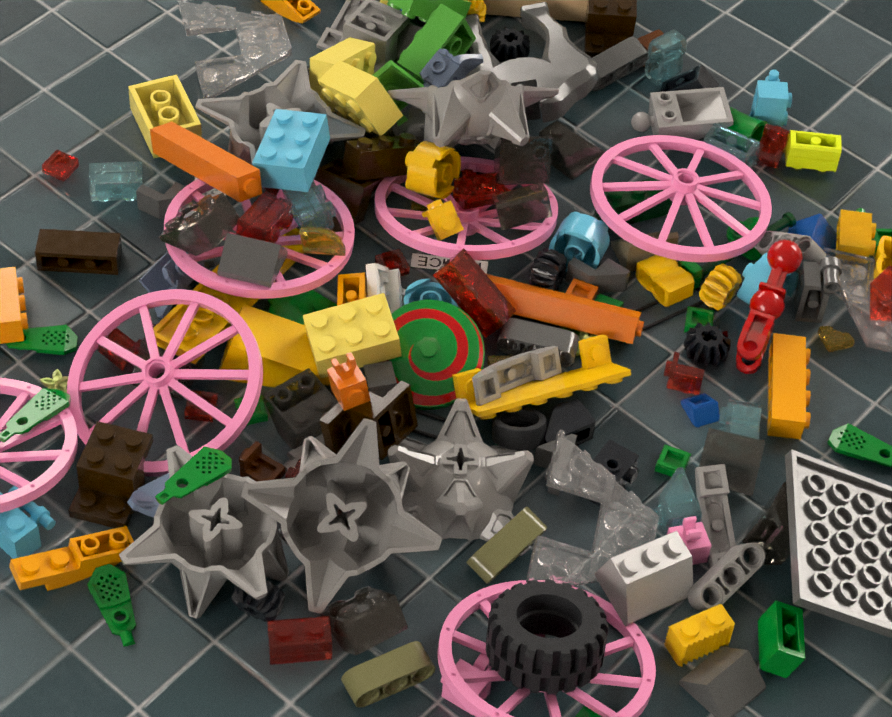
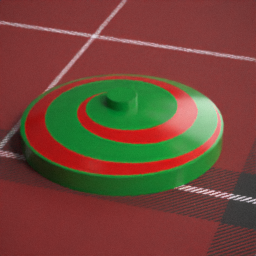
M419 300L398 308L391 315L399 336L402 356L386 360L392 362L397 384L400 381L410 384L416 409L436 410L453 405L457 398L452 375L476 368L483 370L485 349L483 338L477 325L463 310L444 301Z

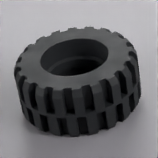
M529 580L524 585L518 583L512 586L511 590L506 589L491 605L486 637V655L493 669L499 671L498 674L505 681L511 680L512 684L519 689L525 687L530 689L532 693L539 694V691L547 692L548 695H556L558 691H564V693L572 692L576 689V686L581 688L588 684L600 672L604 661L608 635L607 616L592 596L588 597L586 591L580 588H572L571 584L565 582L558 584L554 583V580H545V582ZM534 634H547L558 638H544Z

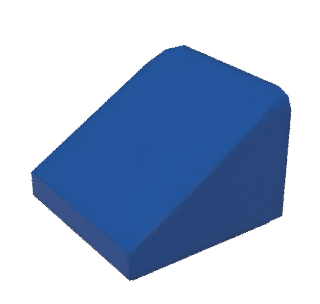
M703 393L681 400L683 409L695 427L719 421L718 402L707 394Z

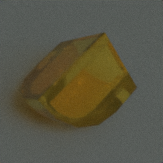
M302 227L299 231L304 253L345 256L346 247L343 240L334 231L323 227Z

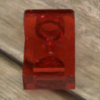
M766 124L753 161L777 168L787 146L790 132L780 126Z
M117 327L106 337L138 357H142L143 352H141L144 341L141 339L135 343ZM98 346L97 351L122 371L128 364H131L104 347Z
M674 352L673 361L667 360L663 376L669 377L666 388L699 395L705 370L678 364L680 352Z

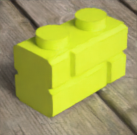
M790 130L785 151L786 167L836 172L842 150L841 135Z

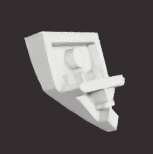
M377 263L366 264L368 297L384 293L392 314L395 310L402 307L406 291L401 286L400 270H389L388 267Z

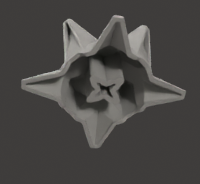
M295 60L274 82L264 83L258 89L251 92H243L235 97L198 99L195 108L229 126L228 152L251 165L276 109L326 114L330 132L328 145L336 141L364 137L366 128L332 113L330 106H327L319 94L310 88L306 61ZM301 192L306 199L310 198V194Z
M478 71L461 80L451 81L445 87L438 88L435 85L421 88L388 90L387 93L392 99L406 102L425 113L424 141L433 142L438 147L448 146L451 148L458 143L462 145L488 144L505 161H511L516 155L515 144L524 146L530 138L525 108L543 99L558 95L559 89L523 86L522 84L511 86L507 80H500L492 71Z
M461 398L455 400L435 441L425 444L406 437L398 446L394 445L388 449L390 463L403 461L410 468L402 497L403 509L441 536L443 540L448 538L467 539L469 541L475 539L490 540L514 518L511 513L514 502L534 462L533 454L528 450H510L497 444L488 446L483 443L468 401ZM528 547L520 556H522L528 550H530V547Z
M363 419L337 455L312 436L304 439L300 471L294 479L244 484L241 497L281 524L278 531L281 539L305 565L308 610L321 614L349 576L359 575L385 561L390 554L433 551L440 548L442 537L403 509L402 497L410 470L408 464L402 461L379 465L376 422L373 420Z
M178 445L166 450L169 478L193 457ZM227 474L208 486L204 485L182 499L173 497L165 504H159L154 515L153 526L119 554L123 565L171 562L180 570L189 617L200 618L227 579L253 598L259 600L267 595L265 577L281 582L286 580L289 575L277 528V521L241 497L244 484L258 482L250 477H240L232 474ZM285 478V479H276V480H267V481H258V482L290 480V479H294V478ZM185 484L178 485V487L184 488L187 486Z

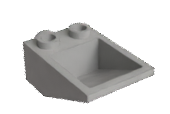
M724 87L650 93L648 114L638 112L631 120L632 127L639 132H644L651 126L653 135L679 136L699 140L730 127L734 122Z

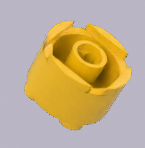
M421 142L414 151H409L405 158V165L408 166L405 183L406 189L439 199L447 198L455 188V186L451 185L453 179L458 178L460 174L461 159L459 153L454 151V148L448 146L438 147L433 142Z

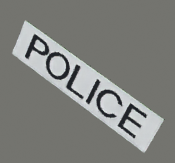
M412 253L410 267L484 275L485 273L487 274L488 261L451 259Z

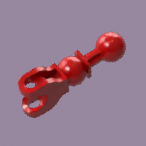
M779 240L769 248L767 261L771 267L767 283L760 282L758 291L750 299V313L737 342L736 367L745 374H753L760 368L775 320L784 311L786 290L782 287L786 276L796 271L801 265L802 251L791 240ZM742 358L756 361L752 365H746L743 363Z

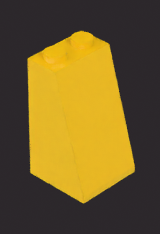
M245 304L242 305L239 315L252 331L262 357V386L317 395L320 394L324 385L329 386V377L320 379L305 325ZM240 334L228 339L219 370H249L248 355ZM229 380L241 383H248V380Z

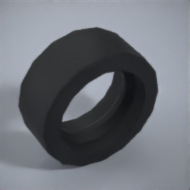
M523 407L516 412H498L496 417L492 418L493 442L500 447L510 450L535 449L544 444L546 418L539 411Z

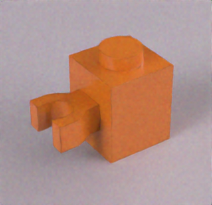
M351 352L346 354L347 362L339 364L337 359L334 358L331 360L332 368L327 369L331 390L344 411L371 401L367 381L357 366Z

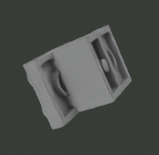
M365 0L343 24V40L351 37L375 43L377 57L374 65L375 73L388 61L396 59L398 35L410 23V18L401 14L402 11L381 2Z

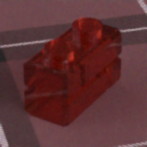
M266 191L237 220L236 235L276 243L280 232L283 229H289L292 224L291 202L281 197L278 199L276 195Z
M329 616L267 621L270 665L332 660V635Z

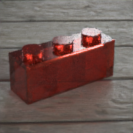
M464 248L447 260L433 274L457 305L472 318L485 338L502 327L516 312L515 308Z

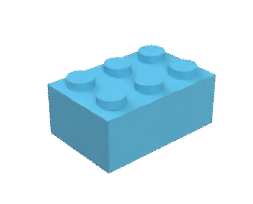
M282 109L275 110L252 162L253 166L260 169L262 187L301 192L309 191L330 140L326 114Z

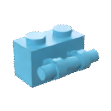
M770 70L769 76L765 78V81H757L750 116L767 121L768 131L766 135L780 136L782 126L787 125L788 112L786 109L791 108L792 93H788L787 82H780L777 70Z
M13 486V487L8 491V493H9V492H12V491H14V490H17V489H19V488L16 487V486ZM33 501L10 511L0 513V548L12 559L28 556L41 547L39 527L43 526L47 530H51L55 526L56 521L50 517V512L44 506H38ZM25 510V511L28 512L31 516L28 517V516H27L25 513H23L22 511Z

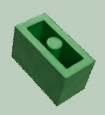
M775 601L758 619L760 670L787 678L805 660L803 609Z

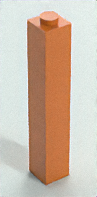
M172 121L150 129L154 154L238 202H243L262 194L260 169Z
M486 273L480 278L475 305L594 335L603 334L610 339L633 344L636 336L641 337L644 327V321H640L642 312Z

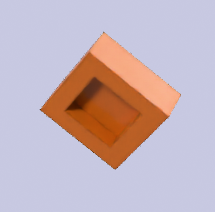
M573 278L566 294L594 300L598 293V286Z

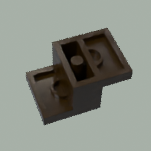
M588 0L585 17L584 53L593 58L625 39L632 37L637 18V0Z
M338 158L318 168L315 180L333 191L343 201L352 216L355 226L364 220L371 193L377 189L384 178L355 181L341 170L343 160ZM310 195V198L298 204L296 213L301 214L321 203V201ZM330 209L308 220L309 222H319L326 225L333 232L342 231L339 221Z
M400 381L384 397L369 391L371 401L346 411L342 409L338 402L319 420L325 446L337 455L361 421L369 419L376 422L379 459L383 460L388 455L390 447L398 446L418 427L410 384Z
M97 421L76 465L79 488L68 510L69 517L112 528L128 526L134 510L127 501L134 491L146 485L144 462L153 443V434Z

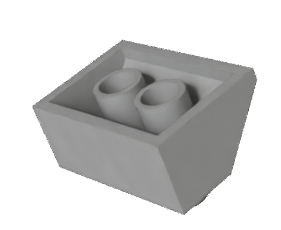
M675 531L610 558L594 575L623 624L627 626L688 599V592L693 586L692 555L678 532Z

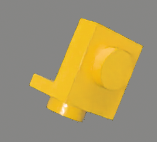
M441 199L426 205L428 210L421 213L423 218H428L438 241L464 230L451 200L442 203Z

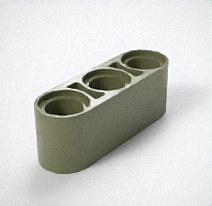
M527 506L477 550L466 563L486 584H489L533 544L548 527Z
M414 641L349 669L344 673L341 681L355 706L360 708L425 681L433 675L436 668L421 642Z

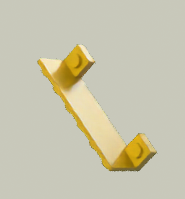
M602 334L578 341L582 368L563 372L542 381L534 380L501 393V398L481 406L476 405L472 377L481 369L476 368L452 375L456 398L467 399L472 414L484 420L496 417L498 412L519 411L523 405L530 403L531 405L547 403L548 398L570 397L577 390H595L602 383H620L624 377L631 376V369L611 362L608 337Z

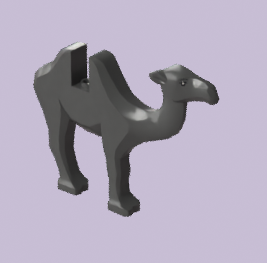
M546 2L525 5L520 9L522 26L526 30L537 31L546 42L542 58H516L499 63L488 50L478 15H466L465 20L476 37V40L468 49V54H482L484 62L471 70L465 77L478 71H492L500 80H507L511 86L522 84L523 86L559 89L558 95L543 99L526 107L527 121L541 119V114L543 123L561 118L577 101L586 97L596 85L599 77L597 63L569 40L566 28L550 16ZM412 105L409 110L408 120L394 130L385 132L383 135L392 137L400 136L402 133H409L414 135L415 139L419 142H423L425 113Z

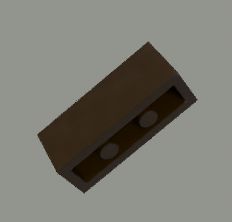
M402 133L400 136L392 137L381 135L379 138L372 139L361 137L358 140L346 141L341 170L355 181L407 175L406 155L409 151H414L421 142L409 133Z
M40 229L35 249L37 270L118 275L122 256L121 233Z

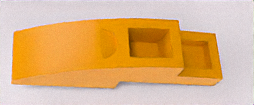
M260 0L279 15L302 24L318 15L321 11L311 0Z
M127 526L70 538L69 546L11 559L9 568L19 590L45 585L47 591L89 578L97 567L107 564L114 566L122 562L119 554L131 545L134 540Z

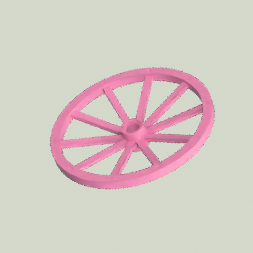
M652 135L626 140L611 147L599 158L591 177L590 195L592 203L606 225L634 246L669 259L687 262H715L739 256L759 243L768 228L771 218L772 205L769 193L764 183L750 167L732 154L716 146L690 138ZM650 150L669 174L623 157L636 152ZM662 150L692 153L694 156L687 169H677ZM702 157L722 165L731 172L699 177L695 171ZM612 164H616L660 181L602 183V178L607 169ZM741 179L748 186L756 201L713 189L706 185ZM663 190L619 215L612 209L604 195V192ZM707 196L758 210L759 220L751 231L748 230ZM668 198L673 202L658 239L640 232L626 222ZM696 200L739 233L742 238L731 243L714 246ZM680 205L688 206L704 247L681 246L666 242Z
M460 157V171H468L464 200L456 202L451 194L443 199L444 202L452 201L464 230L456 233L458 234L456 244L426 237L434 234L431 226L411 231L394 218L428 220L427 217L423 218L421 214L424 211L388 208L386 199L392 191L427 207V204L434 202L401 186L400 184L406 181L407 175L385 177L376 189L374 211L378 222L384 230L409 247L440 257L461 260H492L515 256L532 250L545 242L551 236L557 224V200L552 191L542 181L524 170L488 159ZM476 172L508 179L506 183L479 204L472 201ZM518 184L530 190L538 197L535 200L485 211ZM543 206L547 214L543 223L492 219ZM487 227L531 230L533 232L510 241ZM478 232L497 244L465 245L466 236Z
M200 179L184 187L173 198L165 214L164 241L176 265L197 282L211 289L234 296L268 299L288 297L313 290L330 281L344 268L354 246L355 228L348 208L333 191L316 180H313L309 191L306 193L317 198L321 203L275 229L272 228L273 223L289 190H279L264 222L256 221L249 199L241 202L248 223L247 228L202 195L214 189V187ZM192 200H195L237 233L177 220L183 209ZM328 209L336 216L342 229L341 232L282 236ZM175 230L225 240L227 233L281 246L342 241L338 252L328 263L285 248L288 251L286 258L318 270L285 281L282 273L279 271L274 280L275 282H273L270 288L219 276L204 268L197 262L220 257L224 246L187 254L180 245Z
M170 289L147 293L115 308L100 320L86 336L73 359L69 372L67 394L71 397V403L68 409L74 417L77 434L86 445L95 425L89 429L82 409V392L142 382L99 422L112 424L148 391L137 431L147 433L158 394H161L178 446L192 456L204 446L224 451L244 430L257 406L263 382V364L260 349L244 319L232 307L218 298L202 292L185 289ZM173 304L189 305L164 355L160 357L149 309ZM199 307L217 313L232 325L173 360ZM138 313L141 315L150 359L147 361L105 338L122 322ZM235 335H241L248 355L249 370L179 369ZM99 345L142 369V372L83 382L87 366ZM163 372H164V374H163L160 378H157V379H156V377H157L160 373H163ZM178 379L248 380L240 407L231 419L178 382ZM173 390L226 426L214 439L191 453L189 452L170 394ZM167 460L144 462L145 476L158 477L169 473Z
M0 378V394L17 396L16 400L0 419V433L7 428L6 423L28 400H31L42 389L41 387L19 380ZM68 408L49 420L37 424L29 432L16 434L5 443L0 442V463L55 460L46 472L32 482L0 466V478L19 488L0 495V513L23 506L42 496L53 488L69 471L77 453L78 438L76 423ZM58 425H61L64 430L65 440L62 450L1 453Z
M529 580L499 583L472 593L453 608L442 626L438 644V664L441 675L457 701L475 717H514L509 715V713L531 692L530 689L523 687L511 695L498 709L480 698L467 683L505 680L498 674L499 671L495 670L458 672L452 655V641L486 655L485 642L458 632L457 629L465 619L479 609L489 618L491 604L506 589L511 590V587L515 584H527ZM586 591L587 596H592L599 603V607H602L607 616V622L625 637L606 644L604 657L632 647L641 670V678L598 673L589 683L639 688L634 698L617 713L577 687L574 691L566 694L602 717H639L650 700L656 677V665L652 649L646 637L635 623L625 626L611 603ZM534 634L545 638V634ZM543 692L550 717H562L556 695H548L547 692Z

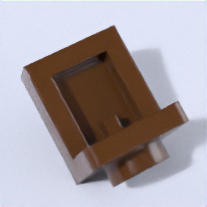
M255 441L250 448H245L239 457L241 477H250L258 482L281 479L285 475V466L263 454L262 444L258 441Z

